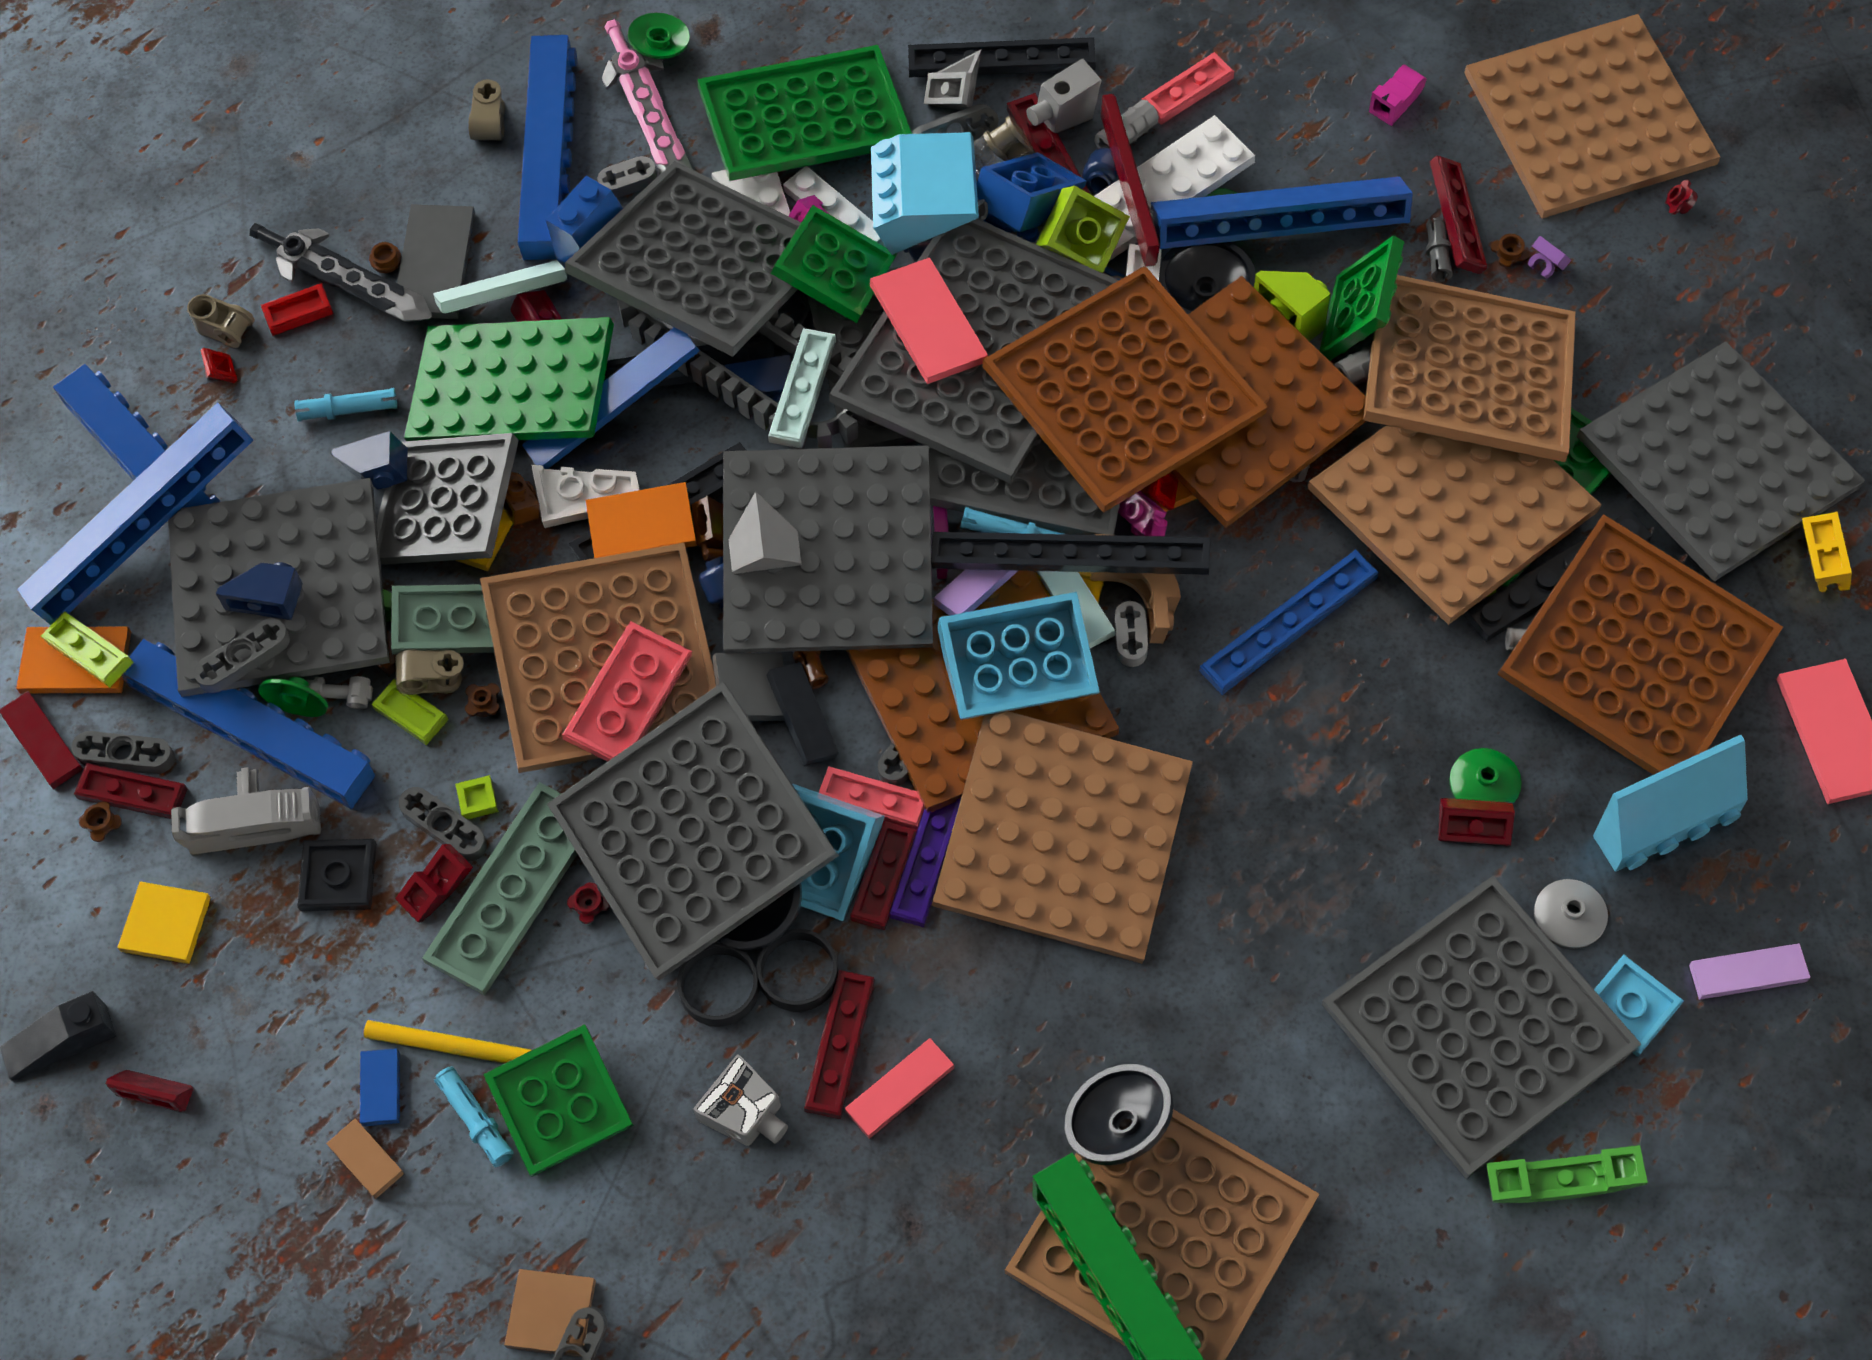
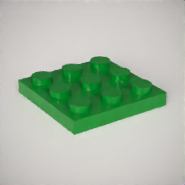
M812 205L770 274L857 323L874 295L870 287V278L887 273L897 254L891 255L889 250L883 245Z
M1393 235L1336 275L1319 350L1329 361L1341 353L1344 354L1359 341H1364L1368 335L1379 328L1385 327L1390 320V305L1397 289L1396 277L1398 269L1403 262L1401 254L1404 241Z
M585 1024L483 1074L531 1177L634 1126Z

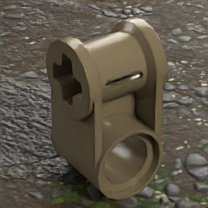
M482 80L474 86L472 108L469 114V136L471 140L503 141L505 103L501 98V87L494 80Z
M1010 115L1005 118L1006 122L992 132L986 131L983 133L993 153L1003 161L1035 153L1023 129L1018 126Z
M197 295L187 305L189 316L199 334L220 341L232 348L240 346L242 343L240 338L244 331L255 322L253 315L246 309L209 295Z
M409 649L399 652L395 657L396 685L400 693L407 695L420 693L447 694L453 693L461 686V672L464 662L461 655L454 650L420 651ZM446 658H448V664H445ZM446 679H449L448 685H446Z

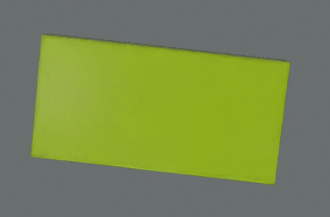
M395 679L391 681L371 704L375 711L426 746L449 720L445 713L417 694L407 695L400 693L397 690Z

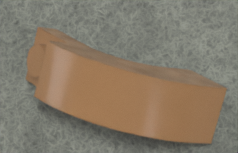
M1090 572L1091 581L1119 582L1134 589L1143 599L1147 609L1149 643L1163 644L1168 631L1173 630L1174 612L1181 598L1178 582L1174 574Z

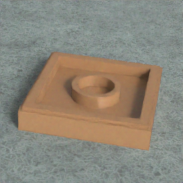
M519 1269L504 1344L505 1347L555 1354L573 1314L579 1309L592 1306L596 1280L590 1277ZM589 1318L580 1319L579 1324L584 1327L580 1339L577 1340L572 1336L570 1343H578L584 1346L585 1343L583 1342L586 1338ZM568 1350L564 1354L566 1356L581 1357L575 1350Z

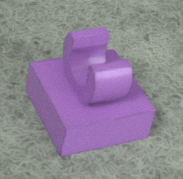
M1539 236L1532 245L1538 254L1533 255L1529 259L1528 265L1534 269L1539 262L1545 261L1546 268L1541 275L1547 279L1554 273V265L1563 271L1571 260L1563 252Z

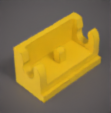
M1838 512L1802 518L1814 577L1819 591L1825 592L1827 590L1826 586L1833 583L1838 584L1840 591L1850 590L1852 571Z

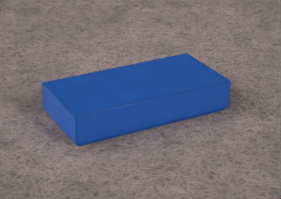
M395 1048L361 1051L360 1124L362 1126L400 1123L399 1050Z

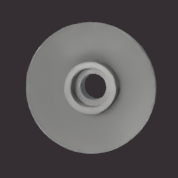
M1563 879L1547 885L1540 892L1534 905V918L1536 925L1552 943L1564 948L1579 949L1593 944L1601 937L1607 926L1608 911L1602 896L1593 887L1582 881ZM1570 904L1575 905L1579 908L1580 912L1576 914L1571 913L1567 906Z

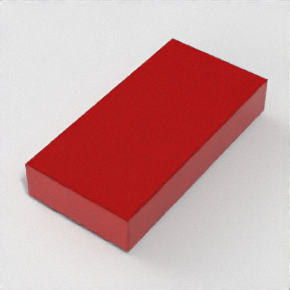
M322 283L261 305L272 336L334 314Z

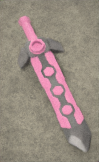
M615 19L608 21L605 29L610 35L617 53L612 56V61L609 60L602 76L606 89L612 87L619 77L621 86L633 113L639 121L660 174L674 161L692 169L649 70H664L661 59L644 56L633 48H629L621 32L620 23Z

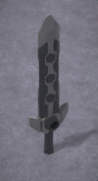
M254 223L250 228L249 236L278 248L276 261L280 275L290 282L294 281L296 268L331 286H336L404 322L428 320L432 317L423 296L392 280H387L352 263L351 260L319 245V243L329 237L327 232L319 228L298 230L299 233H290L286 238L257 223Z

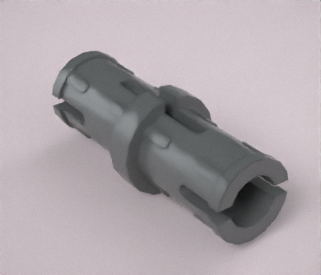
M1436 217L1433 218L1435 228H1433L1431 219L1426 223L1429 242L1426 246L1427 256L1429 255L1431 261L1432 279L1437 282H1444V271L1448 280L1453 275L1450 262L1452 248L1450 241H1448L1444 218Z

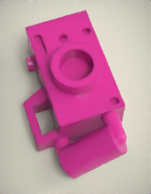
M1140 490L1120 503L1118 513L1132 524L1131 532L1135 536H1143L1141 533H1144V536H1165L1167 521L1164 517L1167 512Z

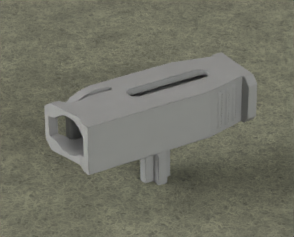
M248 767L241 768V771L237 772V795L207 799L197 802L187 809L176 807L171 810L174 841L189 849L191 855L283 842L321 833L319 802L310 787L259 792L258 770H250ZM182 817L186 820V832L180 830V818Z

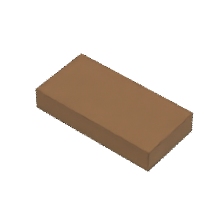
M356 1119L352 1120L326 1143L375 1199L404 1175L399 1166Z

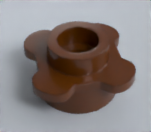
M1506 234L1500 240H1495L1491 245L1492 252L1498 255L1499 264L1503 267H1510L1512 263L1517 261L1525 262L1529 258V251L1524 249V240L1516 234Z
M489 683L487 686L471 684L466 688L465 693L468 696V704L465 706V711L469 716L488 717L495 715L499 711L497 695L500 693V689L497 684ZM481 697L486 698L483 702H480L479 699Z
M99 802L88 807L79 819L81 828L87 829L91 833V839L95 842L103 841L107 833L112 829H118L122 824L121 817L114 815L110 811V805L107 802ZM100 819H103L102 824H98L97 822Z

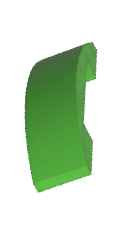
M1640 1145L1603 1149L1600 1154L1543 1161L1525 1162V1159L1486 1163L1492 1201L1494 1203H1529L1574 1199L1622 1191L1647 1185L1648 1183Z

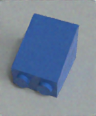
M587 175L546 219L556 259L564 268L565 262L623 209L611 189Z

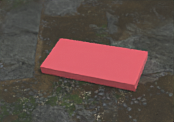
M930 257L870 278L871 289L926 384L983 364V359L988 357V354Z
M630 621L562 735L563 740L607 762L647 734L692 657V651Z
M1838 660L1779 674L1776 679L1826 803L1831 804L1872 794V719L1847 660Z

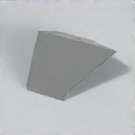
M981 50L937 73H928L924 104L957 110L973 106Z
M755 491L728 539L732 573L738 574L802 565L797 529Z

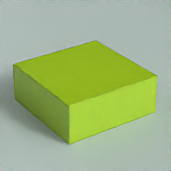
M490 775L455 784L461 815L467 820L499 812Z

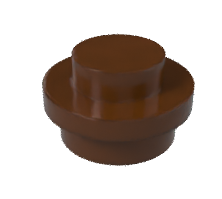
M381 242L372 248L369 261L375 271L390 273L400 266L402 255L400 250L393 244Z

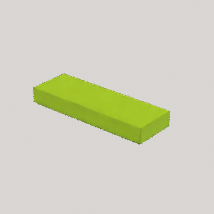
M65 611L41 635L46 643L109 688L134 663L128 655Z

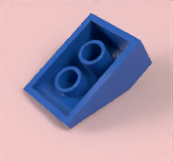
M1037 152L982 167L977 181V198L984 199V202H987L988 216L996 217L1003 221L1010 230L1023 232L1040 226L1048 219L1062 188L1076 186L1083 189L1087 181Z

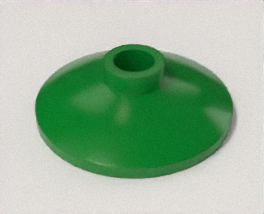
M644 14L636 18L628 28V41L632 48L650 58L666 59L677 56L689 44L690 34L687 26L680 19L669 14Z
M290 677L289 680H265L261 682L258 689L260 696L265 701L291 714L318 717L324 715L328 708L326 700L311 689L306 680L299 677Z
M1488 748L1473 749L1461 755L1455 761L1449 777L1450 788L1455 799L1509 802L1514 804L1521 791V775L1515 763L1505 754ZM1481 773H1489L1494 779L1486 780L1482 777Z

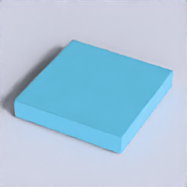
M1624 954L1594 989L1641 1043L1640 1047L1633 1052L1637 1057H1639L1684 1002V1000Z

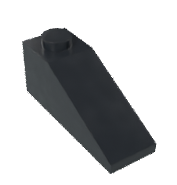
M91 991L56 1006L1 1045L0 1051L9 1079L13 1081L115 1038L117 1035L106 1004L94 991Z

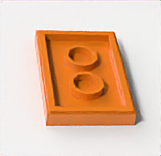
M686 482L586 500L594 558L684 543L685 548L697 546Z
M128 626L88 627L128 655L131 630ZM27 627L16 687L20 694H24L27 691L30 694L122 693L124 684L122 676L109 688L45 642L41 635L49 627Z

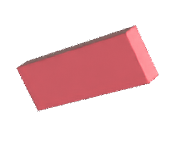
M1214 52L1146 95L1142 100H1147L1155 107L1159 115L1158 123L1162 125L1234 79L1235 71Z
M830 766L827 768L819 790L821 794L884 815V821L918 830L925 809L917 791Z
M929 1038L845 1107V1112L870 1139L954 1069V1064Z

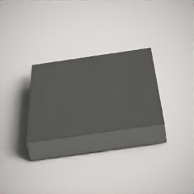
M714 654L712 660L716 686L722 682L728 686L750 721H785L766 676L769 669L784 666L782 654Z

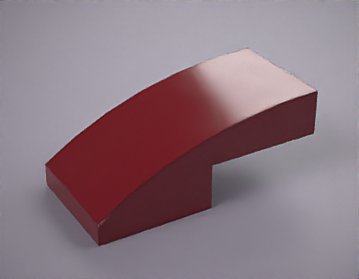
M442 844L425 869L414 872L395 899L417 922H423L455 891L472 870L473 866L451 844Z

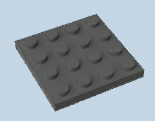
M513 433L402 442L408 448L407 481L385 488L377 519L380 564L492 558L518 445L516 436Z

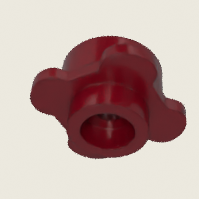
M1689 180L1682 181L1680 185L1674 186L1668 193L1665 204L1670 206V214H1685L1695 205L1698 194L1690 188L1691 182Z
M588 882L584 886L579 887L567 900L569 909L575 910L580 915V921L584 924L592 923L598 913L607 911L610 907L605 897L598 890L597 885L593 882ZM590 900L592 901V904L590 906H587L585 904L586 901Z

